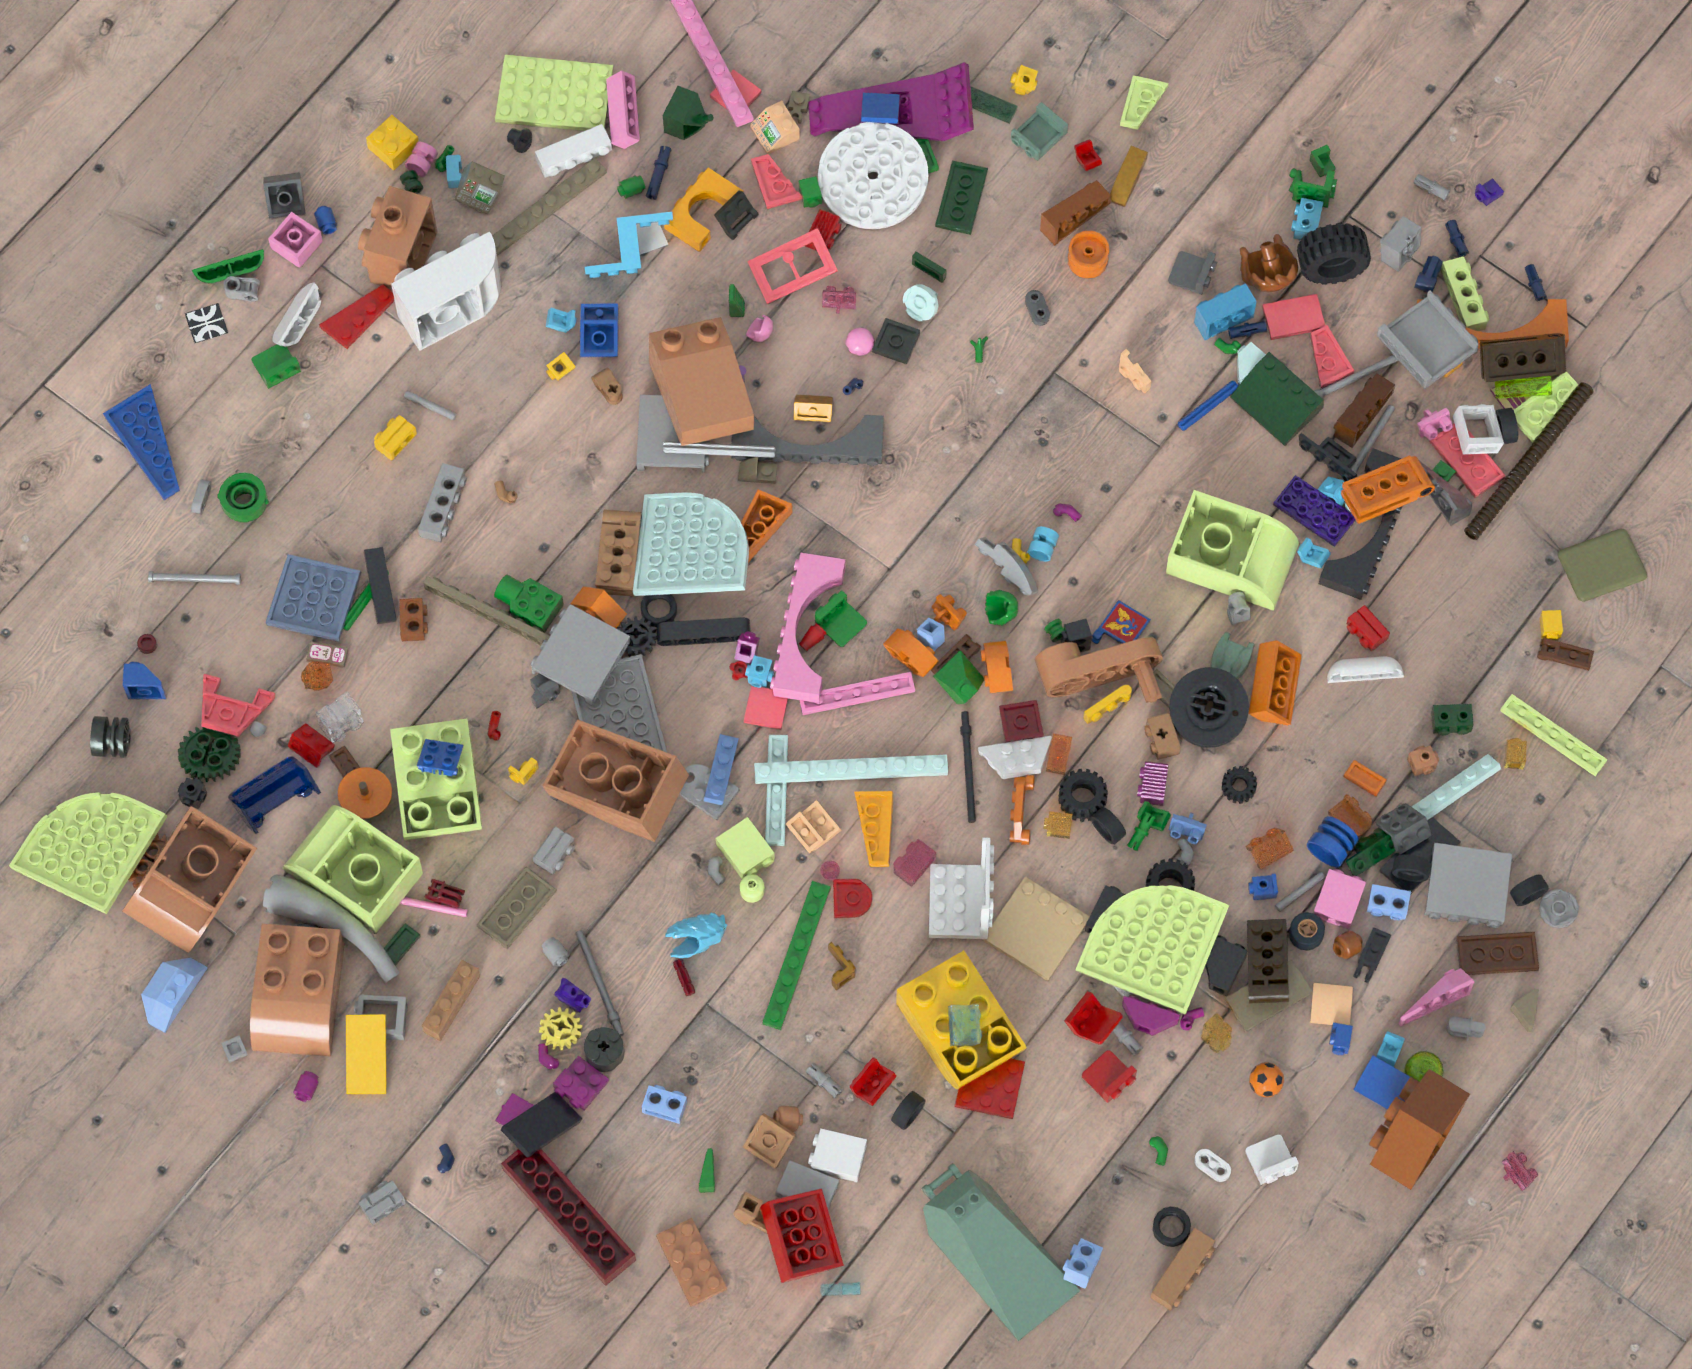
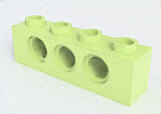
M1464 257L1444 261L1441 272L1459 321L1465 327L1475 331L1486 329L1489 315L1482 307L1483 299L1477 293V283L1475 278L1472 279L1469 262L1466 263ZM1457 277H1461L1464 280L1460 281L1457 279ZM1463 293H1467V294H1469L1470 296H1469V297H1465V296H1463L1462 294H1463ZM1472 309L1475 313H1471L1468 310Z

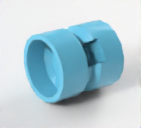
M1037 527L1033 535L1034 541H1031L1027 553L1036 560L1050 561L1054 552L1053 547L1056 546L1059 538L1058 533L1047 527Z

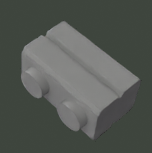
M554 827L534 855V863L551 874H554L556 870L560 871L565 863L564 858L566 855H571L575 849L574 838L559 828Z
M392 1180L380 1183L377 1186V1190L372 1193L366 1192L360 1197L361 1200L358 1201L360 1208L372 1225L406 1204L403 1195Z

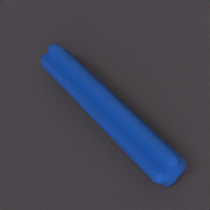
M1230 381L1178 422L1179 428L1182 431L1188 429L1232 395L1237 389L1238 384L1235 381Z

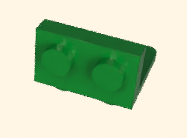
M1328 170L1324 186L1295 181L1292 200L1299 204L1301 198L1323 202L1322 208H1328L1330 198L1334 199L1337 179H1334L1335 172Z
M277 344L253 356L251 359L268 389L301 372L297 358L292 357L287 347Z
M842 590L838 594L834 593L825 606L822 605L815 611V623L840 647H844L867 626V620L847 602V594Z

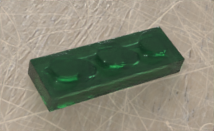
M971 87L973 109L1006 123H1011L1018 109L1017 105Z

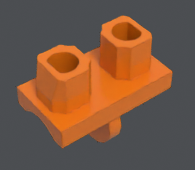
M940 594L932 605L933 612L936 614L934 620L938 623L942 621L945 625L948 624L955 631L965 619L967 612L961 607L955 610L953 607L955 601L950 594L944 597Z

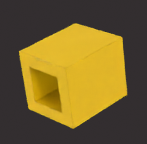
M1561 610L1542 611L1539 618L1541 639L1546 638L1555 641L1561 638L1563 633Z

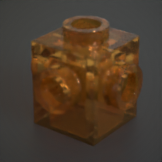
M311 662L304 668L301 673V679L304 682L305 689L319 691L328 688L333 681L330 663Z

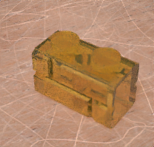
M1218 1014L1213 1015L1204 1024L1201 1039L1207 1045L1209 1044V1047L1215 1053L1220 1050L1224 1052L1231 1045L1230 1041L1233 1038L1231 1036L1232 1028L1226 1022H1223L1224 1020Z

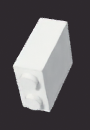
M820 1128L819 1134H815L813 1146H816L815 1152L810 1153L808 1164L811 1165V1169L825 1175L858 1182L867 1147V1139Z

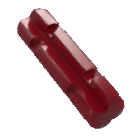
M683 959L675 960L673 966L682 987H684L685 995L691 996L695 994V988L685 968Z

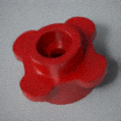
M737 661L730 664L729 668L732 670L733 680L737 681L743 677L748 678V676H745L748 663Z

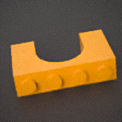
M708 167L705 172L702 171L698 175L694 185H690L687 188L684 197L676 201L674 209L671 211L673 221H669L670 224L664 225V229L700 252L711 239L710 230L690 216L689 211L691 207L698 201L706 199L714 200L724 205L736 192L743 190Z

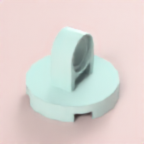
M916 284L907 289L903 296V303L907 307V314L917 321L929 320L934 317L938 310V293L922 284Z

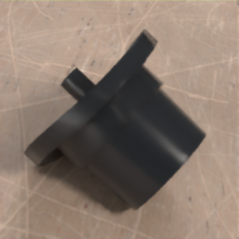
M512 128L508 132L507 142L514 145L516 152L524 153L530 148L532 143L531 130L528 128L523 130Z

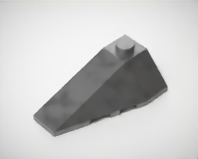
M1419 460L1435 487L1434 491L1429 495L1450 526L1468 517L1472 509L1470 500L1467 497L1465 498L1460 491Z

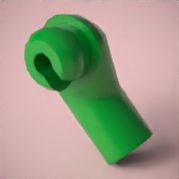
M447 145L443 153L435 161V168L439 172L446 170V156L452 155L455 151L451 145Z
M1218 338L1214 343L1225 354H1237L1241 348V344L1236 340L1232 344H1227L1221 338Z
M1151 1137L1149 1144L1158 1152L1155 1163L1164 1166L1168 1147L1161 1137Z

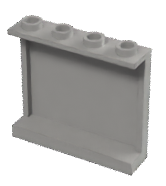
M1431 290L1428 291L1425 299L1387 326L1382 324L1378 327L1377 332L1378 338L1424 389L1476 353L1478 348L1477 338L1469 334L1465 325L1454 317L1451 309L1446 308L1442 304L1440 297L1436 294L1434 295Z
M640 395L637 471H645V466L702 468V473H705V466H709V455L665 453L663 451L665 441L680 442L662 395ZM710 440L702 441V442H698V443H710Z
M570 604L567 609L564 608L559 616L561 619L557 625L554 624L551 628V636L548 641L544 640L540 647L542 651L539 656L533 658L531 662L532 674L536 672L583 696L586 698V703L593 705L628 647L630 636Z
M1434 843L1431 853L1432 862L1424 915H1429L1431 919L1448 918V921L1451 922L1468 921V924L1471 925L1484 923L1491 928L1502 926L1505 920L1512 854Z

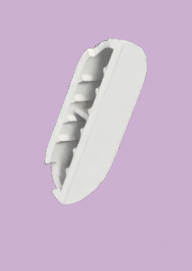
M315 283L306 285L294 298L273 334L272 340L275 344L287 347L300 341L321 305L319 288Z
M1388 656L1342 659L1330 667L1327 681L1328 683L1403 678L1404 673L1400 663Z

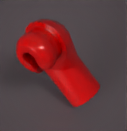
M492 711L487 733L488 737L495 741L501 737V732L497 731L501 718L499 711Z

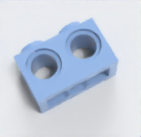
M1372 884L1367 912L1377 917L1382 915L1390 916L1393 920L1405 919L1411 891ZM1381 899L1383 904L1378 905L1374 900ZM1398 902L1401 903L1403 907L1396 908L1393 904Z
M654 1085V1087L648 1086L641 1107L642 1113L680 1124L687 1105V1097L679 1091H666L664 1087ZM653 1097H659L661 1099L660 1102L656 1104L652 1103L650 1100ZM673 1102H676L680 1105L677 1109H671L669 1107V1105Z
M1081 1238L1078 1245L1074 1244L1070 1252L1071 1260L1067 1259L1062 1270L1065 1271L1063 1279L1086 1288L1100 1259L1103 1247Z

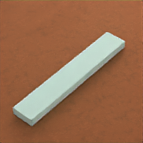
M769 735L768 762H787L788 735ZM787 782L767 783L765 841L769 846H785Z

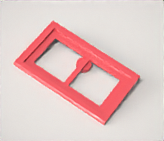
M818 228L747 261L767 304L838 271ZM813 242L824 266L799 277L793 264L794 255L792 251ZM783 256L784 262L790 264L796 279L772 290L761 266Z

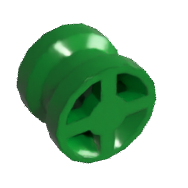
M1055 619L1044 630L1050 634L1052 642H1057L1062 639L1061 632L1064 631V627L1060 619Z

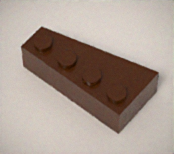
M1377 373L1373 378L1370 377L1365 383L1364 389L1358 392L1354 401L1333 427L1335 429L1334 437L1353 448L1394 393L1395 384Z

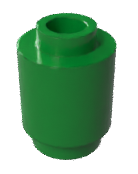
M634 175L624 179L617 186L619 195L621 197L624 196L625 199L642 193V190L646 189L641 175Z

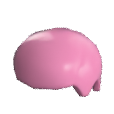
M762 315L764 319L756 318L746 333L748 338L755 342H763L769 338L773 331V321L766 315Z
M861 327L850 331L845 341V345L850 353L858 356L867 355L875 343L872 333Z

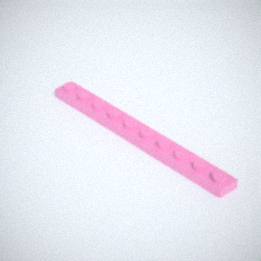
M670 0L736 127L754 121L752 113L693 1Z

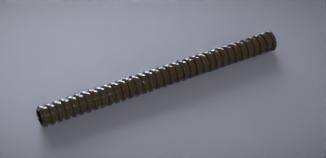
M1580 382L1579 386L1572 392V395L1569 396V399L1559 409V412L1553 416L1549 424L1539 434V437L1532 443V446L1528 448L1515 467L1512 468V471L1505 477V480L1501 482L1495 493L1485 502V506H1482L1478 514L1471 520V523L1467 525L1468 527L1464 529V532L1470 539H1479V536L1486 530L1489 523L1500 512L1499 510L1505 506L1506 501H1509L1513 493L1523 483V480L1533 470V467L1539 463L1547 450L1550 449V446L1560 436V433L1564 431L1577 412L1580 411V408L1587 402V399L1590 398V395L1594 393L1589 384Z

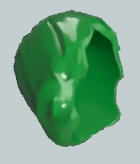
M1002 590L987 593L985 611L990 624L1003 626L1017 616L1018 601L1013 594Z

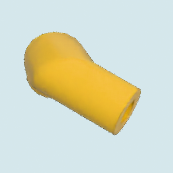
M1018 538L1012 539V549L1026 564L1030 560V555L1021 550L1022 540Z

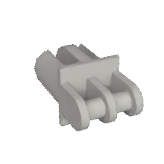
M1473 1016L1470 1019L1452 1017L1449 1020L1447 1032L1453 1036L1465 1037L1468 1041L1469 1037H1482L1486 1026L1482 1022L1472 1021Z

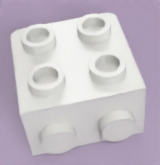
M1281 1135L1270 1137L1247 1147L1245 1150L1260 1185L1266 1182L1267 1184L1272 1183L1283 1175L1289 1176L1295 1173L1299 1163L1296 1156L1291 1157Z

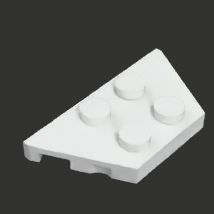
M1045 736L978 747V752L980 756L983 755L988 760V764L997 771V774L1002 779L1039 774L1042 772L1049 746L1052 744V737Z

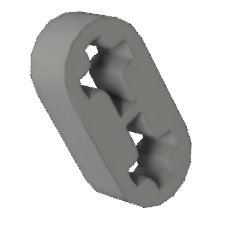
M200 480L192 502L191 512L203 513L210 494L211 481Z

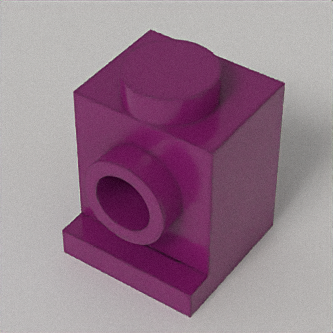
M753 632L741 633L734 659L751 664L754 655L757 656L760 638L756 637V634Z

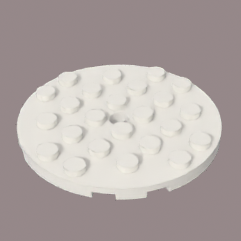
M865 122L843 130L830 141L819 162L818 184L825 204L842 221L858 228L881 229L900 223L917 209L927 190L928 166L922 148L906 131L888 123ZM872 171L877 172L878 178L869 179L868 174Z

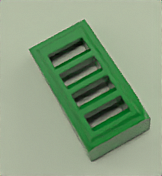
M730 284L729 316L744 317L745 301L735 285Z
M708 1148L706 1151L699 1181V1193L715 1192L714 1155L712 1148Z

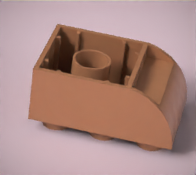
M190 806L122 912L189 953L210 924L257 848Z

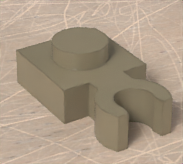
M792 91L788 110H791L789 113L792 118L794 116L798 117V123L801 124L802 113L807 112L810 94Z

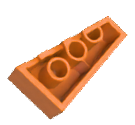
M759 489L741 521L748 539V563L793 513L792 503Z

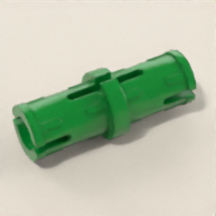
M1145 811L1138 827L1134 828L1135 832L1127 846L1133 847V850L1138 851L1145 836L1148 837V831L1157 817Z

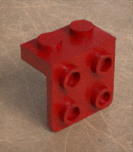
M1087 991L1064 1022L1074 1035L1100 1045L1118 1025L1123 1015L1118 1011L1102 1006L1094 994Z
M1107 1050L1082 1073V1078L1109 1103L1112 1099H1117L1126 1086L1129 1087L1136 1081L1137 1070L1132 1065L1128 1068L1112 1051Z

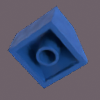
M139 662L124 664L123 688L128 699H166L162 682L144 664Z

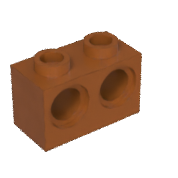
M422 598L399 599L400 636L402 642L425 640V634L428 633V623L424 622V616H428L427 604L424 605ZM411 609H418L416 613L409 612ZM413 626L419 627L415 631L410 630V628Z

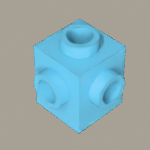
M754 655L751 665L748 664L745 676H748V683L757 688H767L768 681L771 682L774 676V671H772L773 660Z

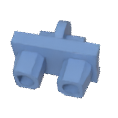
M1191 812L1189 818L1173 814L1168 830L1171 837L1178 839L1182 834L1188 836L1187 841L1196 845L1199 840L1202 841L1207 824L1192 819L1194 813Z

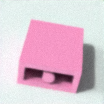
M1329 869L1314 914L1323 921L1350 930L1366 882L1358 876L1351 877L1345 875L1341 870Z

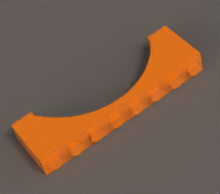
M1417 299L1416 304H1418L1423 299ZM1548 299L1546 307L1536 318L1524 326L1511 331L1486 333L1467 327L1466 330L1470 335L1472 334L1477 338L1479 349V341L1553 333L1565 334L1566 348L1569 341L1566 299Z

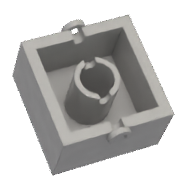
M1404 216L1399 221H1395L1391 231L1388 234H1384L1381 238V261L1399 272L1407 262L1412 260V255L1421 246V227Z

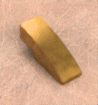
M1130 146L1110 192L1111 202L1123 207L1126 206L1147 160L1148 152Z

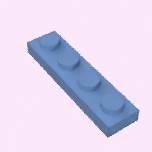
M720 734L704 797L705 802L723 806L739 738Z

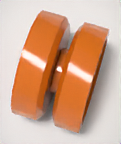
M1082 231L1071 239L1068 248V265L1074 274L1082 278H1095L1106 270L1109 256V244L1106 238L1095 231Z

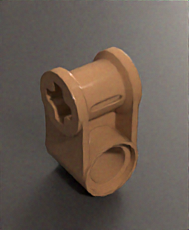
M608 367L591 377L595 387L602 393L609 404L616 405L622 401L621 385Z

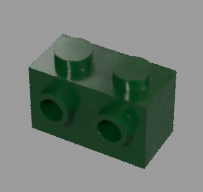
M1472 704L1433 705L1431 711L1433 734L1448 735L1450 733H1458L1459 735H1465L1472 732L1474 726Z

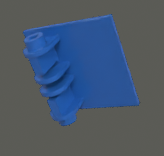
M425 739L417 763L418 770L429 773L433 771V774H436V771L439 770V775L443 771V775L451 777L457 775V765L464 745Z

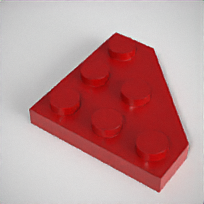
M1010 1058L958 1089L955 1107L1013 1119L1025 1061Z

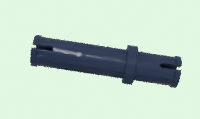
M661 146L658 158L654 161L655 167L646 193L648 199L652 200V197L653 200L657 199L664 172L669 166L668 159L672 151L670 147L665 146L664 150V146Z

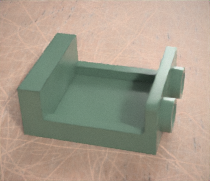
M1041 102L1036 106V112L1017 130L1015 128L1011 130V140L1016 146L1024 149L1030 158L1038 161L1068 133V124Z

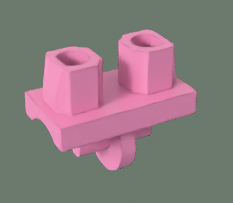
M1447 408L1432 413L1427 409L1423 411L1424 417L1417 423L1419 436L1421 438L1425 436L1430 441L1437 437V429L1442 428L1444 432H1447L1453 428Z

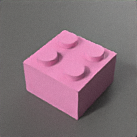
M292 212L268 238L272 250L299 268L323 242L321 231Z

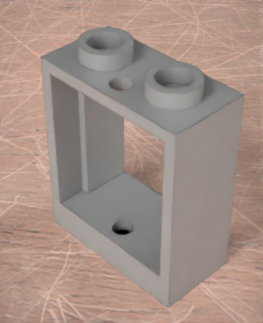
M359 995V999L355 1001L354 1012L357 1015H364V1004L397 1005L395 1029H386V1040H405L408 1005L406 997Z

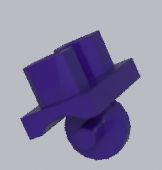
M566 978L561 979L560 987L554 993L559 1001L565 1003L577 1013H580L582 1008H587L591 1001V998Z

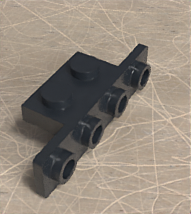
M1303 433L1299 435V446L1304 451L1313 454L1317 461L1325 463L1332 472H1337L1341 475L1345 482L1357 477V474L1350 469L1356 462V457L1330 437H1327L1320 445H1317Z

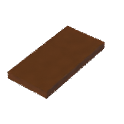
M1535 932L1457 936L1456 938L1459 967L1468 975L1539 971Z

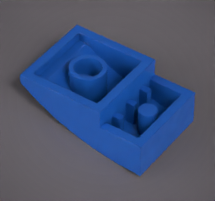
M618 303L581 304L580 357H618Z

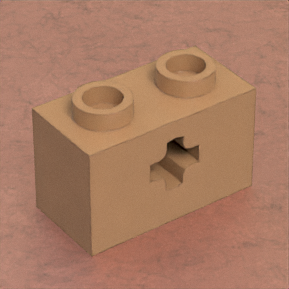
M1170 713L1147 718L1144 730L1146 736L1151 739L1150 749L1152 754H1156L1157 760L1179 755L1181 747Z

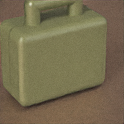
M1622 528L1564 548L1558 552V558L1577 598L1582 602L1644 581L1647 578L1646 569L1628 532Z

